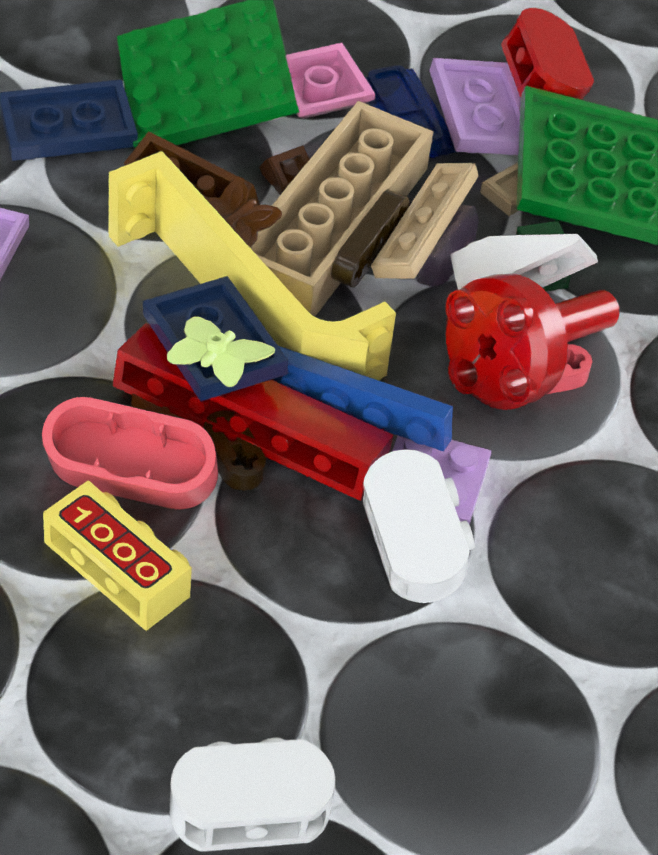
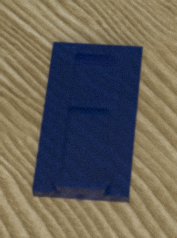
M395 65L368 72V77H365V79L375 92V99L366 103L367 105L433 131L429 158L456 153L445 120L413 68L405 69L403 66Z

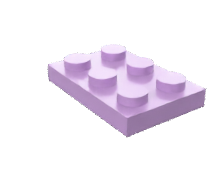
M433 58L429 71L456 152L518 155L521 97L508 63Z

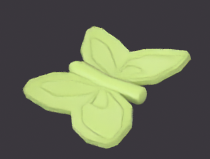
M192 317L186 321L184 328L186 338L177 342L167 353V360L172 364H193L201 361L202 367L212 365L215 376L225 386L233 387L241 378L245 363L257 362L268 358L275 353V348L258 341L246 339L234 341V332L229 330L223 334L211 321L201 317Z

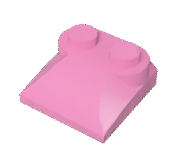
M342 43L286 55L299 108V113L296 114L300 118L304 119L352 108L357 101L366 104L375 99V92Z

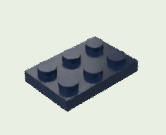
M122 79L0 92V112L12 161L134 147L133 141L138 140V133Z
M228 276L143 301V316L167 352L177 342L186 338L184 328L186 321L192 317H201L211 321L223 334L229 330L234 332V341L241 339L258 341L275 348V353L268 358L257 362L245 363L243 374L238 383L233 387L225 386L215 376L212 365L202 367L201 361L193 364H176L200 401L288 374V359Z

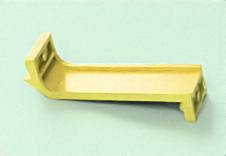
M163 151L109 172V237L117 247L156 232L201 284L228 276L278 346L378 381L387 376L396 312L386 302H382L342 321L332 322L318 319L302 306Z

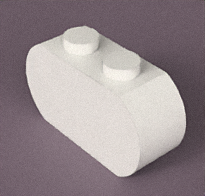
M397 450L383 455L371 465L366 473L363 482V505L391 589L402 598L413 602L431 603L442 600L456 591L463 582L467 571L469 551L475 548L469 523L467 520L460 522L455 509L456 506H459V497L455 483L451 477L445 479L439 462L423 452Z
M269 738L259 743L231 744L228 742H216L206 747H194L180 758L172 773L170 791V819L172 826L182 841L201 852L310 843L323 832L330 818L335 787L334 770L327 756L318 747L303 739L284 740L282 738Z

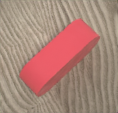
M77 397L66 400L56 406L48 415L43 426L42 440L51 466L59 478L72 486L79 487L89 480L100 491L108 492L114 496L182 510L195 507L205 501L217 484L218 464L214 443L207 431L192 421L99 399Z

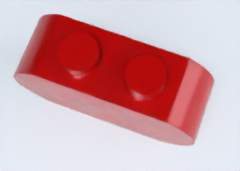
M539 8L524 9L517 18V22L510 33L506 35L501 43L520 97L525 86L582 100L589 93L594 79L574 29L551 12Z

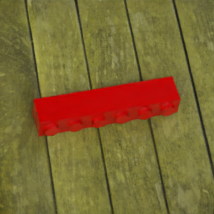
M145 323L118 349L112 386L131 395L133 393L156 406H165L169 408L171 413L185 420L192 421L204 428V422L213 425L212 430L214 432H223L228 440L235 441L236 437H239L260 447L265 457L359 501L364 496L363 482L367 471L376 460L390 451L393 434L274 380L264 381L200 401L177 365L167 360V350L148 323ZM226 410L235 413L230 421H227L224 417L216 418L217 423L206 419L211 413ZM249 428L254 438L246 436L242 432Z

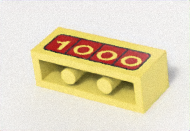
M89 480L43 512L44 543L145 631L149 630L190 598L192 567L184 555L177 550H170L155 537L153 531L145 522L136 521L121 508L113 495L100 491Z

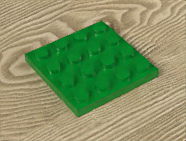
M246 0L221 8H213L188 17L172 19L166 23L144 29L132 30L129 33L117 36L125 92L138 133V140L133 141L135 148L148 132L175 145H180L299 113L273 0Z
M525 86L520 98L516 210L658 245V119Z

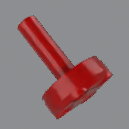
M493 274L473 280L461 289L451 292L446 300L445 336L450 359L448 367L449 378L453 386L460 393L472 394L477 400L492 408L511 410L533 403L548 394L560 381L567 362L568 342L609 329L617 323L619 319L618 302L610 292L597 290L555 303L540 285L518 274Z

